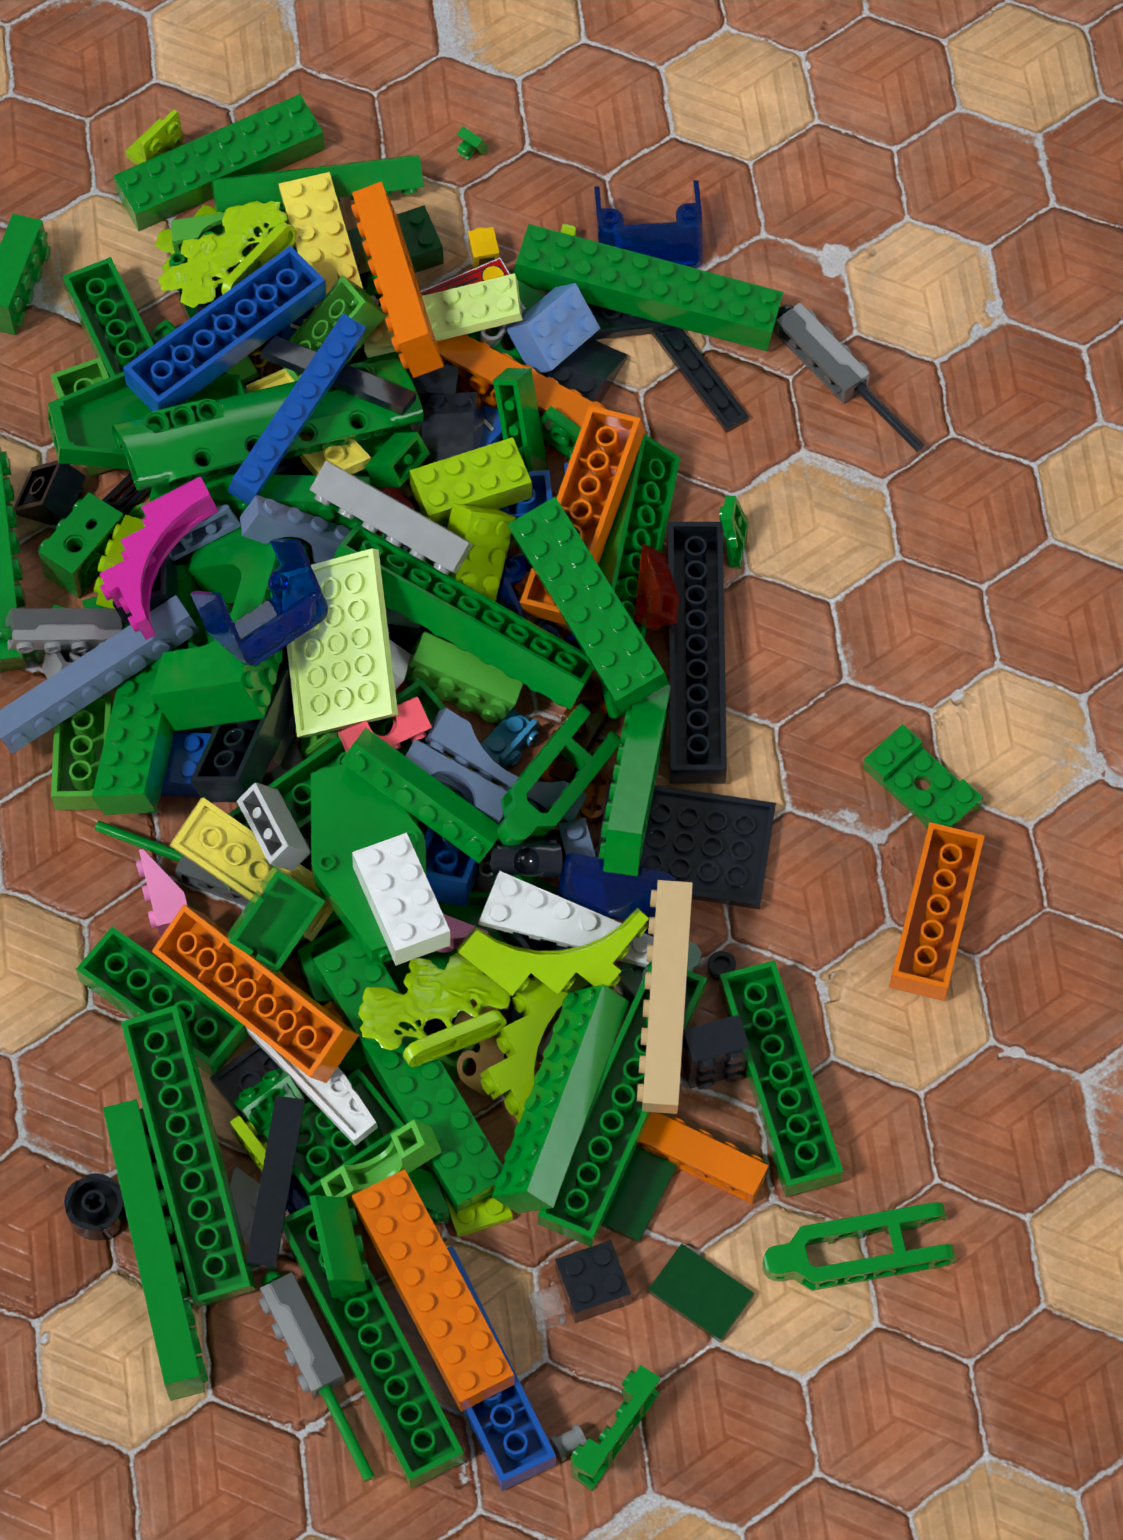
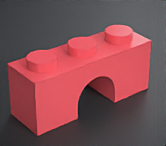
M413 697L398 704V715L392 717L393 726L390 732L384 736L377 735L396 750L401 748L400 742L410 738L411 742H414L415 739L419 740L427 736L426 730L432 728L418 697ZM367 721L337 732L346 753L365 727L373 732Z

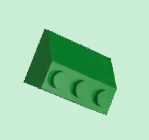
M309 1196L331 1298L367 1290L365 1280H370L367 1262L361 1263L359 1252H363L364 1248L361 1235H354L352 1225L358 1224L354 1206L348 1207L347 1200L344 1197Z

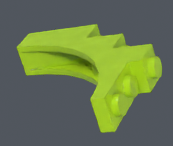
M637 908L621 925L605 936L582 946L551 951H536L515 947L491 937L475 926L457 950L458 953L512 996L516 991L521 993L531 980L528 977L530 973L557 994L562 989L566 992L576 980L573 976L576 972L593 986L604 984L612 990L621 979V976H619L621 969L614 961L616 959L621 961L631 948L628 946L635 936L637 938L641 937L649 926L646 923L649 917Z
M577 972L573 975L576 978L575 982L566 992L562 989L557 994L538 978H535L529 982L521 993L519 991L514 993L512 1003L517 1012L522 1013L523 1018L503 1027L496 1034L497 1045L502 1053L507 1054L508 1058L487 1068L480 1074L482 1078L481 1085L488 1095L491 1094L493 1100L504 1095L505 1107L511 1115L515 1116L518 1123L525 1109V1101L530 1096L534 1085V1067L537 1050L545 1028L556 1011L562 1006L568 992L583 989L590 983Z

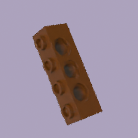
M591 679L586 683L571 709L567 708L561 718V723H563L580 703L594 712V714L588 716L576 731L581 736L577 738L572 737L588 753H590L610 719L601 684ZM554 730V731L552 732V734L550 735L549 739H550L551 736L555 733L556 730ZM555 758L538 780L542 782L566 781L570 783L576 777L575 774L579 769L567 759L559 760Z

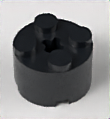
M99 1173L88 1174L86 1177L73 1182L65 1194L64 1206L73 1230L81 1237L95 1241L109 1240L124 1225L127 1215L121 1189L109 1176Z

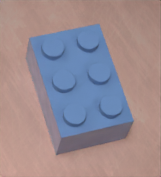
M576 283L555 287L522 315L521 321L513 322L506 328L525 364L534 368L537 373L552 371L600 329Z

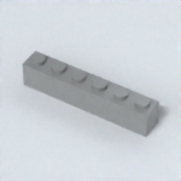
M325 461L310 488V491L316 493L314 499L326 506H329L330 503L340 507L338 513L351 520L356 516L364 521L362 524L364 528L375 534L378 530L387 534V541L398 547L403 543L411 548L409 552L411 555L422 561L426 557L435 562L433 567L447 575L449 571L458 573L473 546V543L331 462Z

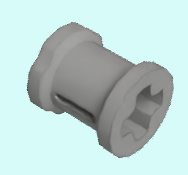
M578 1424L572 1425L571 1430L558 1437H550L551 1444L562 1462L566 1460L567 1455L574 1452L580 1443L585 1445L587 1442Z

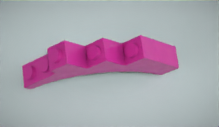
M201 476L142 506L146 515L142 519L145 527L121 539L125 551L121 552L124 561L99 573L104 582L100 588L107 601L113 599L117 608L123 607L126 614L131 612L132 616L128 617V620L135 633L141 631L145 640L156 635L150 616V598L152 586L160 566L184 535L200 522L218 512Z

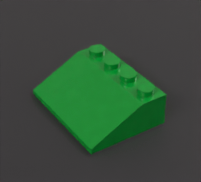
M357 1069L346 1078L376 1121L378 1128L356 1146L312 1100L304 1106L292 1178L309 1201V1196H326L320 1182L321 1179L343 1165L363 1163L378 1156L390 1145L392 1140L391 1134L404 1126L403 1122L360 1069ZM270 1128L263 1132L267 1141Z

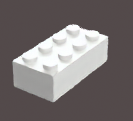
M407 833L352 852L353 869L395 965L450 946V929Z

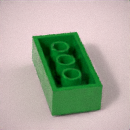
M12 213L0 243V332L16 335L18 327L24 324L25 309L27 304L30 305L33 301L34 286L40 282L43 263L48 261L50 257L51 247L48 246V233L44 229L43 220Z

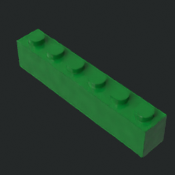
M366 727L340 761L478 863L482 861L499 837L497 834L498 824Z

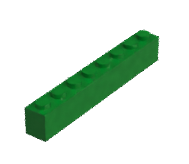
M415 154L211 179L215 211L224 213L227 208L238 205L243 206L256 201L263 204L270 201L280 202L279 210L285 209L279 190V183L330 172L338 202H341L340 197L347 196L354 200L352 192L381 181L388 196H392L391 191L402 190V194L417 193V188L424 187L420 156Z

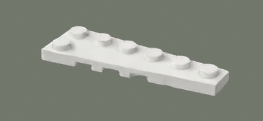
M501 871L497 874L478 921V924L508 933L516 932L528 935L529 938L536 940H548L563 947L585 945L605 936L622 924ZM645 933L639 938L635 936L628 944L631 947L629 952L621 961L646 968L649 962H646L647 945H653L654 937Z
M245 1027L247 1033L284 1072L290 1075L291 1079L355 1146L378 1128L376 1121L339 1067H337L327 1083L310 1078L250 1029Z

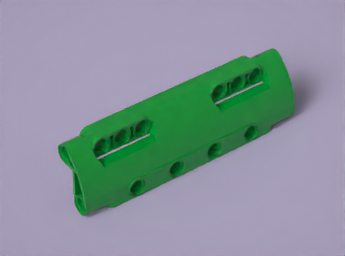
M396 358L370 364L361 362L349 365L416 392L408 373ZM297 381L218 400L203 399L153 411L146 417L113 424L112 434L114 442L118 449L123 448L137 490L166 483L167 486H178L200 476L204 480L237 472L250 453L247 447L255 446ZM330 387L301 431V433L307 434L311 441H303L298 436L283 460L307 453L323 451L332 445L349 444L348 439L360 442L383 436L395 431L397 427L422 422L424 414L418 394L416 392L415 402L402 416ZM208 411L212 414L213 418H204L201 412ZM175 418H184L187 424L180 425L175 421ZM356 421L361 425L362 428L356 429L350 424V422ZM148 424H158L161 430L153 431ZM195 459H204L208 466H199L196 464Z

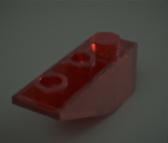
M643 544L634 621L654 630L677 623L679 595L664 553Z

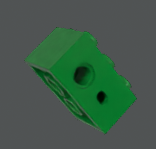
M90 492L83 499H79L75 503L70 515L58 523L56 531L50 538H46L39 547L38 553L45 577L80 599L100 575L99 573L101 572L98 571V565L101 556H106L105 551L109 539L113 540L112 536L116 524L121 525L124 514Z

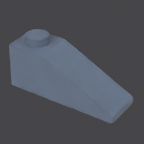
M228 504L216 506L218 512L200 522L181 538L168 554L172 562L241 527V522Z

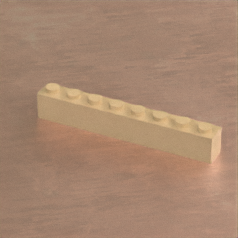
M658 880L657 890H651L650 907H656L655 917H649L648 934L654 935L653 945H647L646 962H652V970L645 974L644 988L650 990V1000H644L643 1017H648V1028L642 1027L641 1045H646V1056L640 1055L639 1073H644V1084H638L637 1101L642 1102V1111L672 1114H677L692 882Z

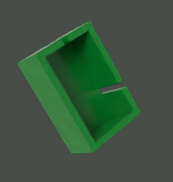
M273 866L260 885L263 892L261 893L258 890L255 892L228 932L227 938L229 943L250 956L253 953L256 960L277 973L325 903V899L321 893L284 869Z

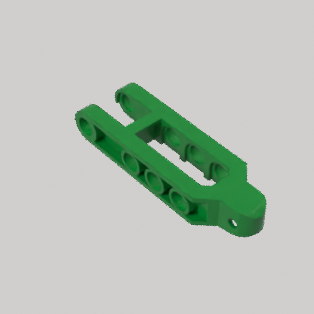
M582 703L578 704L502 797L501 803L504 819L497 827L498 839L502 844L515 846L521 844L528 837H544L548 831L558 824L620 745L621 738L614 731H611L607 734L604 742L590 755L572 739V736L591 714V711ZM561 753L579 770L575 774L576 777L560 792L562 795L546 810L547 813H540L528 802L527 793L556 756Z
M933 1202L801 1226L790 1243L772 1246L765 1252L762 1270L773 1281L795 1280L807 1289L815 1291L941 1268L955 1263L957 1259L952 1244L905 1250L901 1231L920 1228L922 1224L933 1223L942 1219L945 1221L947 1219L943 1203ZM885 1231V1234L890 1235L894 1252L815 1267L808 1261L805 1246L823 1242L834 1244V1240L851 1237L861 1239L863 1235Z

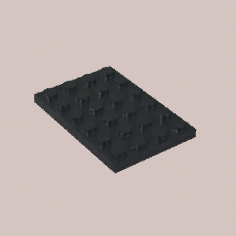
M610 779V780H609V785H608V791H607V797H606V803H605V809H604V815H603L602 825H603V821H607V819H605V812H606L607 801H608V802H611V800H609V793H610L611 782H612V783H615V781H613V779ZM655 785L638 876L603 871L604 860L599 859L601 842H606V840L601 838L600 832L596 860L603 886L651 893V890H657L658 880L692 882V900L760 909L776 803Z

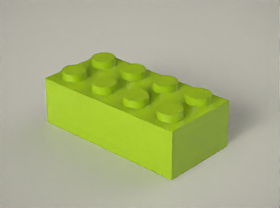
M513 437L410 470V486L422 515L443 527L448 526L453 503L500 509L532 498V481Z
M453 503L447 529L473 543V546L458 573L449 571L448 575L491 600L496 601L512 535L507 524L514 521L516 517L498 509Z

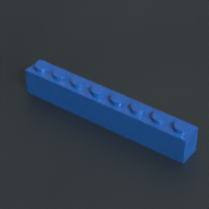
M345 314L341 315L232 478L228 490L230 494L249 505L253 498L261 493L360 344L366 329L365 326Z

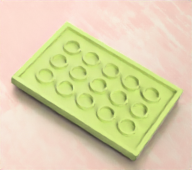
M372 548L279 573L297 737H311L352 727L363 721L372 722L397 716L398 709L379 550Z

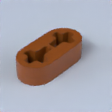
M601 770L598 771L583 791L587 794V797L580 808L581 817L586 818V822L590 824L600 822L604 815L610 779ZM596 780H601L598 793H594L593 784ZM592 801H597L595 814L589 813Z

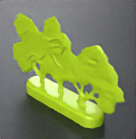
M256 201L243 206L238 205L227 208L222 219L225 233L220 236L215 234L203 235L198 240L194 238L183 240L181 254L188 258V262L172 266L158 279V283L161 284L160 288L162 291L183 289L180 302L192 308L198 304L211 302L216 296L215 288L217 285L223 283L221 291L222 295L283 250L289 246L292 247L296 240V229L285 223L287 214L279 210L280 202L270 201L263 204ZM265 223H269L268 228L264 227ZM255 227H260L263 231L259 234L261 235L260 237L254 234ZM274 227V229L268 234L269 229ZM252 237L255 239V241H248ZM259 242L247 257L242 255V251L246 246ZM241 262L230 274L227 272L230 267ZM214 276L221 278L218 281L212 280Z
M457 952L449 956V962L445 970L439 969L431 960L422 958L410 960L409 968L411 973L406 974L404 984L409 989L408 992L402 995L385 987H367L364 991L363 1003L358 1013L364 1022L360 1026L362 1037L375 1039L382 1048L388 1050L397 1049L402 1044L404 1036L418 1038V1040L409 1044L403 1052V1057L410 1067H417L490 1038L500 1032L506 1025L503 1015L498 1010H492L481 1015L480 1012L482 1007L486 1006L498 1009L508 1008L511 1001L510 996L512 995ZM474 999L477 1002V1006L473 1007L470 1001ZM459 1011H465L474 1017L456 1025H453L451 1022ZM434 1018L443 1020L447 1026L446 1029L431 1035H427L423 1031L424 1025L428 1020ZM418 1019L421 1020L420 1027L415 1023ZM404 1021L412 1024L416 1032L412 1028L409 1031L399 1026V1023ZM397 1029L403 1034L397 1035L394 1030Z

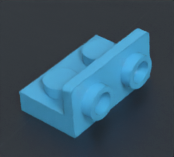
M512 709L483 741L481 746L494 762L506 770L509 765L513 766L518 762L523 749L527 745L532 746L538 739L539 721L533 718L530 722Z

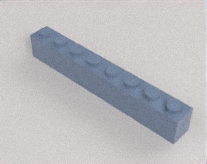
M175 595L150 612L155 636L145 640L141 631L135 633L132 626L129 625L0 710V739L11 754L25 747L162 657L163 652L171 651L200 632L178 597Z

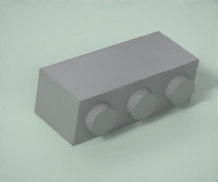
M255 782L237 800L270 865L293 871L311 853L278 789Z

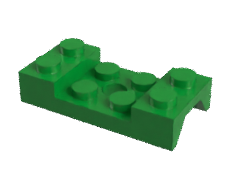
M902 724L864 758L862 768L927 828L929 822L954 828L970 811L978 810L981 807L983 796L964 779L959 781L922 747L923 742ZM922 779L927 781L930 787L926 790H919L914 783Z
M642 1365L639 1366L636 1372L631 1370L622 1383V1386H624L621 1392L623 1394V1403L615 1414L617 1419L612 1427L607 1425L598 1438L599 1444L589 1438L585 1445L580 1443L572 1453L570 1459L573 1461L570 1466L572 1467V1478L590 1491H593L659 1396V1392L655 1387L661 1380L660 1377Z

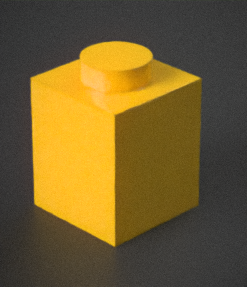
M479 227L468 231V246L473 268L500 258L494 227Z

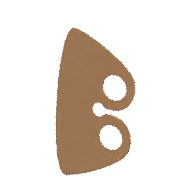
M473 1000L471 1004L473 1005V1007L477 1006V1002ZM491 1006L482 1007L480 1015L492 1010H498V1008ZM461 1011L454 1025L474 1017L465 1011ZM496 1035L477 1042L480 1044L479 1052L476 1053L473 1050L465 1051L459 1056L457 1062V1072L461 1081L469 1088L493 1099L491 1094L488 1095L481 1085L482 1078L480 1074L487 1068L504 1060V1053L501 1052L497 1045ZM466 1058H472L476 1062V1071L472 1076L465 1075L462 1070V1064ZM503 1095L496 1098L495 1100H501Z

